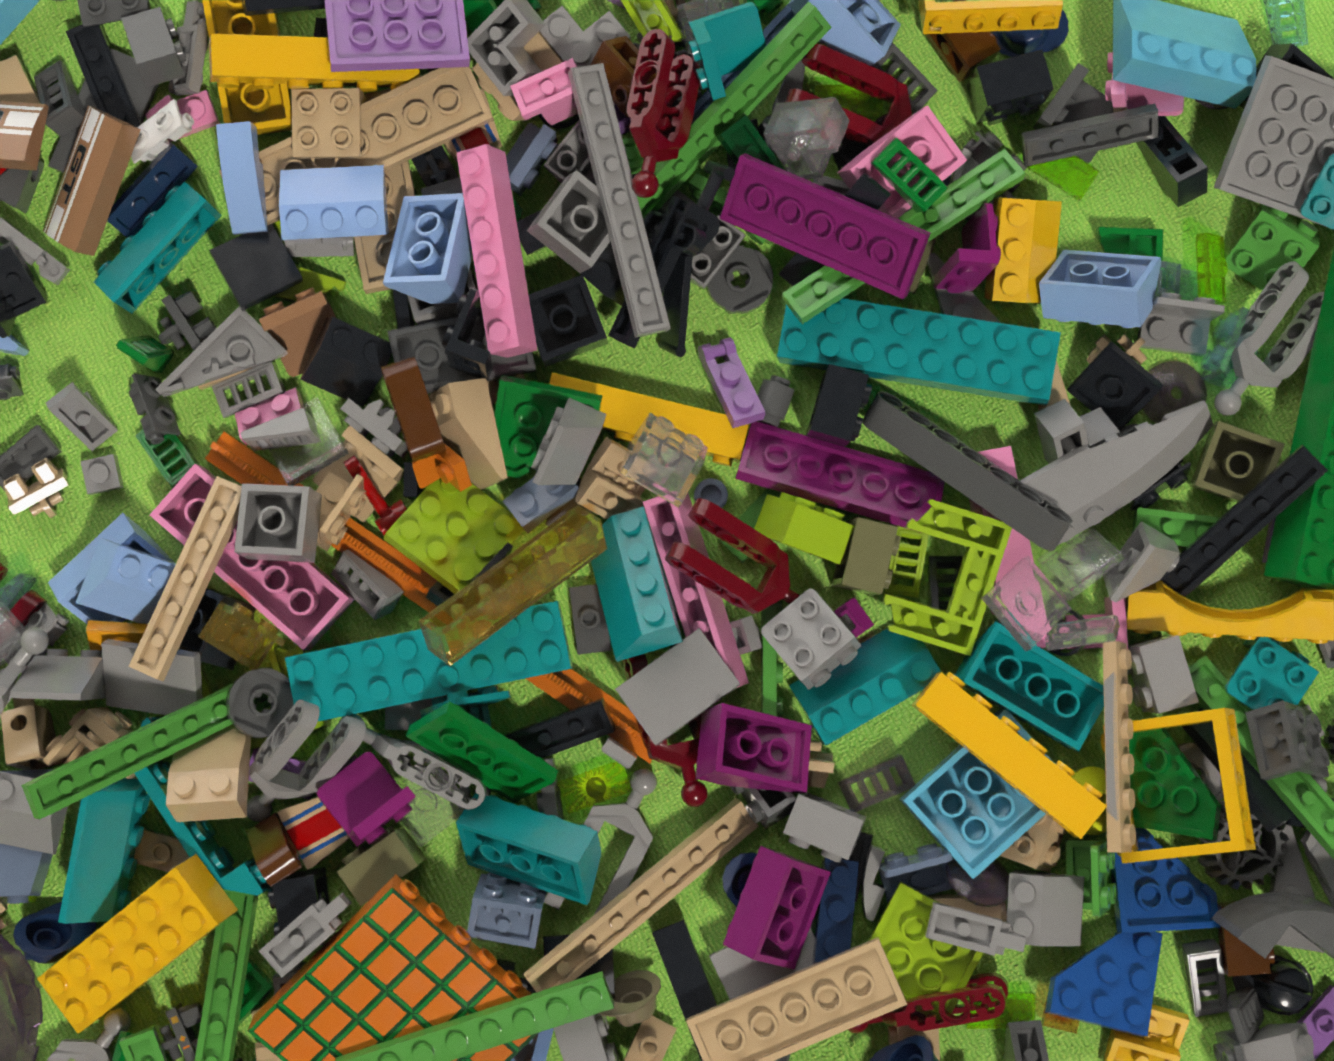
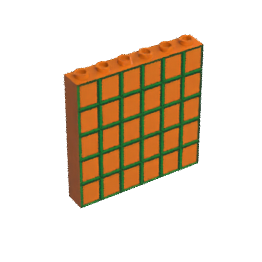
M395 874L253 1015L248 1032L282 1061H335L336 1057L506 1003L531 993L522 986L521 980L514 972L510 970L506 972L497 964L496 958L486 948L480 949L474 944L469 933L459 925L454 926L445 918V913L437 904L433 902L429 904L419 895L418 888L407 879L403 881ZM538 1033L452 1061H510Z

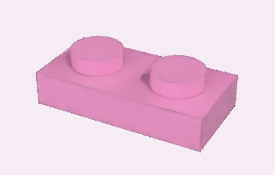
M297 388L290 389L283 394L235 413L239 437L245 445L248 444L241 437L240 433L242 431L304 408L302 396Z

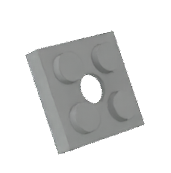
M348 398L340 408L348 415L344 421L363 436H366L369 432L374 435L370 442L388 456L392 457L396 453L403 458L407 454L408 448L406 443L397 437L401 432L398 419L395 418L396 412L389 407L381 409L384 403L380 399L368 404L363 410Z

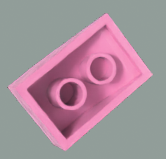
M928 105L863 150L837 172L849 189L866 172L891 193L878 210L897 219L908 211L911 206L871 164L894 138L900 140L941 181L945 180L967 161ZM896 153L886 165L891 168L901 156ZM906 164L896 175L901 178L910 169V166ZM916 174L907 185L911 188L920 177ZM926 185L918 195L922 197L930 188Z

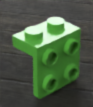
M1260 204L1255 210L1254 220L1227 255L1224 264L1226 268L1263 290L1275 272L1285 263L1295 261L1302 268L1307 264L1320 246V235L1317 234L1318 229L1305 220L1298 222L1288 216V213Z
M1067 839L1066 873L1067 875L1085 877L1083 909L1092 910L1093 916L1101 917L1111 909V904L1116 903V884L1110 883V869L1115 868V853L1107 852V839Z

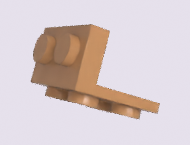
M312 287L294 295L297 300L296 302L285 307L282 301L264 308L265 315L259 318L264 332L268 331L288 352L286 356L280 359L288 375L292 377L303 373L326 318H336L324 290L315 292Z

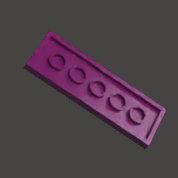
M746 153L739 157L735 175L731 181L720 215V219L901 299L907 297L931 234L926 230Z
M753 422L750 425L735 478L906 528V524L911 518L917 522L931 508L927 503L929 499L941 502L945 481L930 471L761 422Z

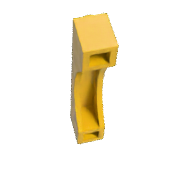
M1158 581L1126 597L1127 629L1139 634H1149L1152 631H1166L1170 635L1184 636L1187 633H1201L1209 638H1219L1222 635H1236L1245 640H1254L1257 637H1272V639L1280 642H1289L1293 639H1307L1312 643L1325 644L1328 641H1334V590L1302 588L1289 597L1270 605L1252 609L1228 610L1209 607L1191 601L1175 592L1163 581Z

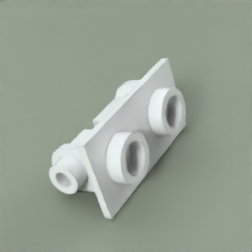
M175 99L137 127L141 130L131 155L133 163L136 164L140 160L143 162L147 160L153 161L160 152L170 145L167 140L168 138L175 142L185 133H189L192 130L194 119L188 113L180 114Z

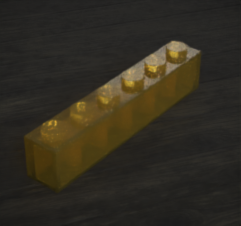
M575 506L421 618L419 624L428 650L448 666H451L607 550L601 519L583 507Z

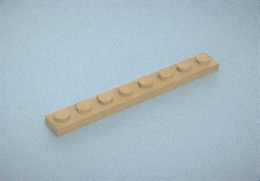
M737 798L733 799L523 973V976L536 992H540L577 979L759 827L749 816L744 804Z

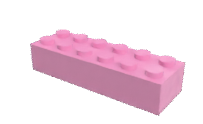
M194 464L151 512L150 516L179 542L185 545L216 477L205 467ZM236 523L214 572L302 650H311L355 599L314 563L252 560L235 553Z

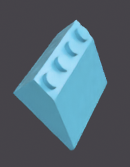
M1113 0V80L1235 109L1250 95L1256 80V58L1238 20L1158 0Z
M999 709L994 714L999 719L1006 716L1020 728L1017 734L1027 742L1032 738L1007 709ZM961 745L899 799L935 840L951 853L952 858L972 879L978 876L1045 815L1043 811Z

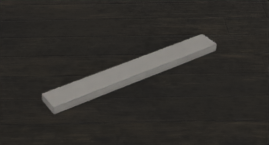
M604 64L570 68L568 75L634 336L636 338L667 332L671 328L638 198L632 189L633 178Z

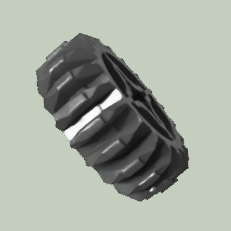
M1219 801L1221 813L1217 840L1197 838L1202 841L1199 844L1222 842V840L1223 842L1230 841L1225 801ZM1250 811L1256 850L1201 855L1197 860L1200 865L1205 867V873L1211 878L1214 877L1215 881L1220 885H1228L1232 889L1237 890L1240 885L1245 889H1251L1253 881L1258 885H1264L1263 876L1275 877L1272 868L1275 865L1283 866L1282 861L1278 858L1280 855L1288 853L1287 848L1281 845L1289 840L1287 834L1282 832L1286 827L1285 824L1268 832ZM1261 834H1262V841H1261V845H1260V844H1259V839H1260V836H1261Z

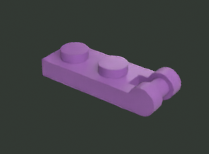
M729 337L721 339L719 344L711 346L710 343L698 346L700 361L732 428L763 420L765 410L737 354L733 339ZM723 356L725 362L717 364L715 358Z

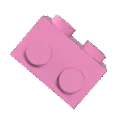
M1113 52L1108 53L1107 67L1108 73H1112V80L1106 81L1105 96L1106 101H1112L1113 113L1155 103L1158 109V116H1177L1182 114L1184 110L1183 96L1113 80Z

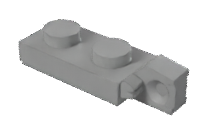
M195 0L187 2L184 24L181 27H177L178 38H176L175 42L180 41L186 61L180 62L185 76L170 80L168 90L170 91L169 93L178 96L200 93V87L203 82L202 73L205 53L208 48V30L203 3Z
M0 217V242L5 244L12 241L18 247L17 250L25 262L32 266L36 261V264L39 265L40 276L59 285L70 269Z
M342 892L329 904L323 899L313 903L259 952L280 977H284L337 930V927L343 923L337 915L352 902Z
M933 902L925 934L926 938L993 956L995 954L1003 955L1005 948L1023 952L1027 939L1025 935L1010 932L1011 924L1004 922L1002 919Z

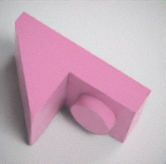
M207 90L177 100L180 114L188 113L194 119L192 130L180 138L220 124ZM170 95L165 96L145 114L146 118L149 119L172 101L173 98Z

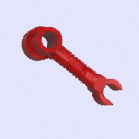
M353 455L343 462L344 466L353 479L357 474L364 478L365 496L379 515V518L374 522L382 534L385 535L407 508L401 499L389 507L356 456Z

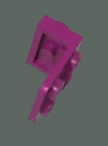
M984 203L962 228L963 249L958 248L934 275L935 289H946L949 293L973 291L999 264L1001 250L996 244L995 233L998 226V218L994 214L992 203Z
M371 752L362 754L317 791L318 799L357 847L365 840L368 844H371L386 831L383 826L393 818L398 822L413 810L410 804H412L416 797L408 786L401 789Z

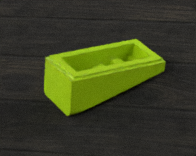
M895 525L898 527L896 535L900 536V541L901 537L918 539V546L900 543L896 556L891 555L888 569H892L893 574L888 589H884V593L918 598L929 535ZM899 551L916 553V559L898 557ZM896 565L913 566L914 573L896 571ZM894 577L913 580L912 587L893 584Z

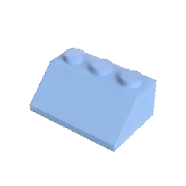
M791 0L788 4L792 8L794 15L807 2L814 5L832 27L819 42L828 48L869 66L874 65L886 55L901 25L879 0Z
M384 165L280 170L279 213L282 240L389 234Z
M463 193L404 196L383 280L385 287L430 304L459 302L461 295L464 294L473 254Z
M1063 250L1039 282L1043 318L1056 319L1059 322H1088L1091 325H1119L1123 328L1141 327L1153 308L1161 267V257Z
M124 513L120 514L48 582L57 601L86 624L88 620L123 622L125 618L75 603L100 538L174 562L146 531Z
M100 538L75 603L131 621L148 624L176 563Z

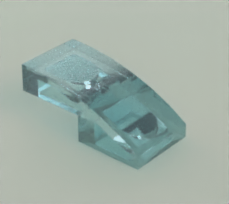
M1161 261L1155 298L1160 297L1161 293L1180 294L1182 296L1181 300L1194 301L1195 298L1202 297L1203 272L1182 269L1181 264Z

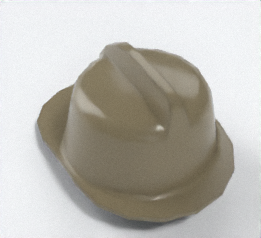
M646 970L631 971L618 976L615 979L616 999H613L614 1008L598 1014L615 1017L625 1027H630L649 1019L656 1009V995L661 988L660 978L655 973Z

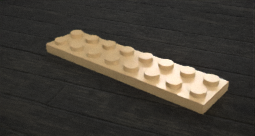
M470 66L438 68L361 104V156L359 158H295L292 155V137L259 151V161L263 164L267 225L280 220V170L384 165V171L494 121Z

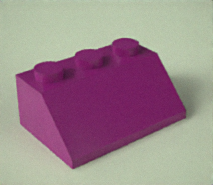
M760 846L757 856L753 860L746 885L740 894V900L733 919L728 926L723 945L753 960L795 969L831 872L782 852Z

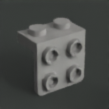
M808 589L761 629L764 638L808 690L813 686L817 688L823 685L831 677L830 672L839 664L846 665L852 661L858 654L857 649L861 647L855 636L814 589Z

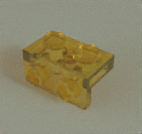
M220 601L198 636L251 670H256L260 667L274 643L283 647L286 642L276 635L279 631L277 627L264 619H261L259 623L251 619L253 612L237 602L231 607Z

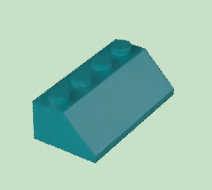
M185 182L180 187L175 186L169 191L165 197L166 202L158 211H152L142 223L144 227L135 236L128 237L120 247L121 252L114 260L105 262L97 272L98 277L94 280V283L109 299L131 314L135 312L222 216L206 199Z
M644 506L611 516L586 540L615 660L618 662L681 643L683 640L661 558Z
M994 622L977 640L971 656L966 655L955 673V676L965 683V688L980 695L997 707L1007 709L1012 716L1061 745L1077 751L1082 747L1104 707L1103 685L998 622Z
M887 628L861 643V647L857 649L858 654L846 665L839 664L830 672L831 677L820 687L816 688L813 686L808 690L800 680L789 685L823 745L826 746L923 690L933 677L941 672L923 641L890 632Z
M125 777L81 799L58 922L70 924L109 921L129 905L131 900V891H128L129 881L133 878L138 863L137 859H134L135 850L139 846L144 833V828L140 826L142 814H145L150 802L149 795L146 794L138 779H127Z
M475 793L472 798L478 799L479 794ZM486 795L481 805L474 809H464L456 821L468 865L588 905L591 900L602 853L596 830L587 825H577L562 820L556 815H546L534 811L525 805L518 806L503 801L493 795Z

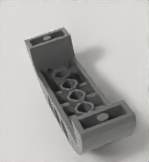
M1267 892L1252 895L1227 905L1217 911L1211 918L1264 958L1267 957L1290 926L1334 959V908L1310 896L1291 892Z

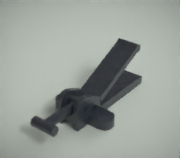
M711 160L706 162L704 167L705 172L710 174L697 204L689 201L686 202L673 195L665 214L652 210L643 218L647 237L652 239L650 249L671 328L667 332L660 333L658 346L678 357H683L686 353L685 341L692 258L698 255L718 233L720 227L719 219L708 210L722 180L730 181L735 175L732 167ZM624 300L608 336L635 349L640 337L635 338L626 300Z

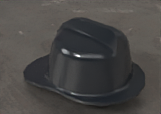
M1275 955L1274 964H1270V974L1232 977L1235 990L1254 987L1262 1008L1280 1015L1290 1016L1299 1013L1307 1007L1313 996L1312 979L1305 967Z

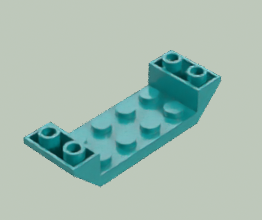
M164 716L148 717L142 721L141 727ZM160 760L134 773L189 857L197 854L222 889L258 896L272 888L262 876L254 858L244 862L236 869L233 868V857L224 846L219 847L213 838L215 831L208 820L175 821L166 806L168 772L171 765L169 762L163 763Z

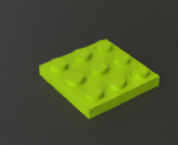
M440 478L423 490L385 533L383 539L451 592L463 599L470 583L506 543L509 542L513 545L524 532V529L512 513L474 484L460 492L451 483L446 484Z
M900 881L869 941L879 937L906 1001L921 995L965 988L983 953L926 938L925 934L933 902H940ZM952 998L945 1003L946 1009L950 1014H952L959 999ZM934 1001V1010L924 1011L921 1005L916 1006V1010L926 1016L937 1012V1020L942 1019L939 1013V1001Z

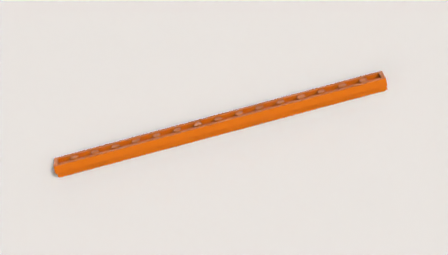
M226 432L222 433L217 442H212L210 445L212 449L205 457V460L240 484L304 486ZM351 517L344 525L347 527L344 537L338 545L332 543V547L341 553L345 550L354 553L397 584L404 591L402 595L443 623L457 622L426 598L429 589L437 582L435 578ZM479 606L472 615L467 612L459 621L486 616L491 613ZM573 669L525 678L570 710L603 698L616 728L614 732L607 735L649 764L651 763L652 759H649L647 749L642 741L637 719L630 709Z

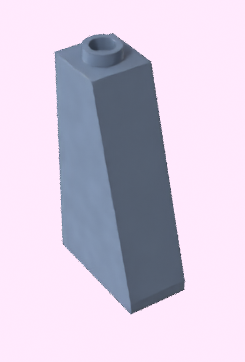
M54 769L1 772L37 778ZM0 844V897H7V904L28 903L29 896H40L53 854Z

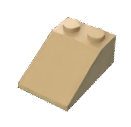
M481 378L448 383L428 395L443 441L464 459L471 483L480 490H483L507 479L508 476L487 379Z
M234 724L174 753L168 772L166 806L176 822L245 818L247 816L251 737L240 732Z

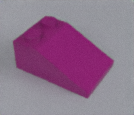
M725 703L711 707L701 715L695 779L725 786L806 793L812 725Z

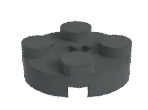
M738 245L709 282L707 290L713 302L729 314L749 313L762 306L771 293L773 270L768 259L761 252ZM738 271L740 275H748L749 279L745 281L746 287L740 288L738 285L733 286L731 284V281L734 279V272Z
M269 668L246 672L237 678L229 689L226 700L228 719L240 732L254 738L269 737L294 706L289 679L281 672ZM262 694H266L268 696L267 702L271 704L270 709H263L261 712H258L256 710L257 705L253 703L254 698H260Z

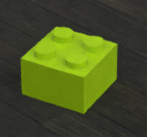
M781 492L780 497L767 494L754 529L769 539L840 564L854 525L842 521L844 517L842 513L817 506L816 503Z

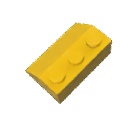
M996 197L994 199L993 211L998 218V226L995 232L996 244L1000 247L1001 257L999 264L986 276L984 298L991 301L1041 303L1039 282L1056 261L1062 201Z

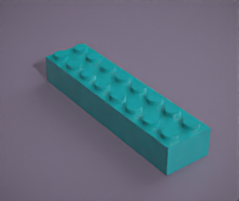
M842 298L804 324L800 323L786 305L777 358L779 363L820 370H826L828 365L832 364L867 374L870 378L1047 406L1050 400L1061 332Z
M560 601L285 657L294 704L298 700H304L318 705L320 710L318 721L573 668Z

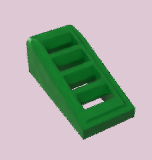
M894 138L871 162L916 213L925 212L948 188L935 173L897 138ZM898 153L901 158L889 168L886 164ZM908 164L910 169L901 178L898 177L896 174ZM917 174L920 179L910 188L907 183ZM927 185L930 189L920 197L918 193Z
M151 336L122 339L116 344L118 350L158 374H162L174 355L171 349Z
M144 430L135 435L172 488L175 487L194 464L200 465L178 435L165 434L162 443L169 438L172 443L159 453L155 449L162 443L151 444L146 440ZM177 449L179 454L165 463L163 458ZM184 459L187 464L173 473L171 468Z

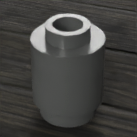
M772 375L770 380L763 379L758 392V398L765 410V416L763 420L758 422L778 427L780 421H784L795 391L789 387V380Z

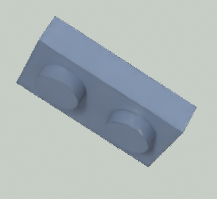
M528 123L506 156L511 190L522 196L526 188L531 189L540 174L538 170L558 147L556 131L544 124L540 129L534 124Z
M533 477L522 487L514 490L503 502L528 534L576 497L579 489L578 486L537 485L533 483Z

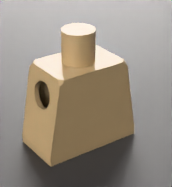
M12 698L14 709L1 713L6 765L22 770H38L59 765H47L43 761L48 754L45 751L46 747L56 738L50 711L36 705L34 699Z

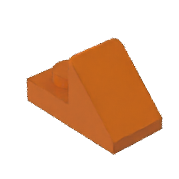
M444 443L446 452L416 462L412 461L413 471L419 488L423 489L440 478L446 484L451 483L460 492L472 486L464 459Z

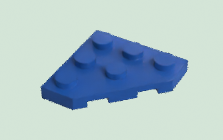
M1135 828L1138 851L1163 848L1145 828ZM1115 853V868L1111 869L1112 883L1116 884L1117 892L1116 903L1114 904L1117 934L1220 928V925L1211 919L1218 911L1216 892L1207 884H1203L1181 860L1173 858L1122 863L1121 857Z
M1116 932L1113 937L1099 944L1080 957L1071 966L1051 977L1045 1012L1141 1037L1148 1036L1162 933L1138 932L1117 934Z

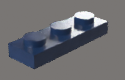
M171 142L112 206L107 221L127 238L132 235L135 236L144 227L142 225L144 219L152 211H158L166 202L165 197L169 191L175 186L180 187L198 167Z
M823 858L822 868L831 873L817 909L812 962L818 963L849 950L851 947L859 862L841 860L838 863L828 858Z

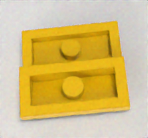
M1152 1004L1148 1036L1141 1037L1111 1029L1104 1061H1180L1179 1049L1190 1021L1188 1014Z

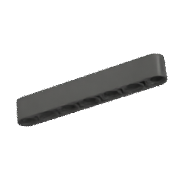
M879 391L862 421L869 430L1039 547L1049 551L1056 549L1073 521L1065 511L899 398L884 391Z

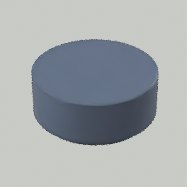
M705 479L697 485L694 492V500L696 501L697 498L706 499L723 508L728 499L727 488L717 479Z

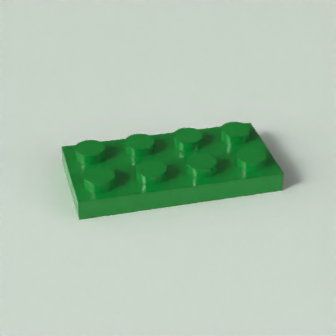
M450 701L410 724L406 737L438 757L479 778L485 786L513 803L554 783L557 777L558 770L546 763L543 758L533 755L519 746L516 741L508 739L494 730L489 724L478 720L467 713L461 706Z

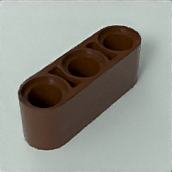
M415 357L382 366V374L412 461L416 462L446 452L444 441Z
M277 813L272 814L246 830L256 865L270 886L275 885L302 868L295 845Z

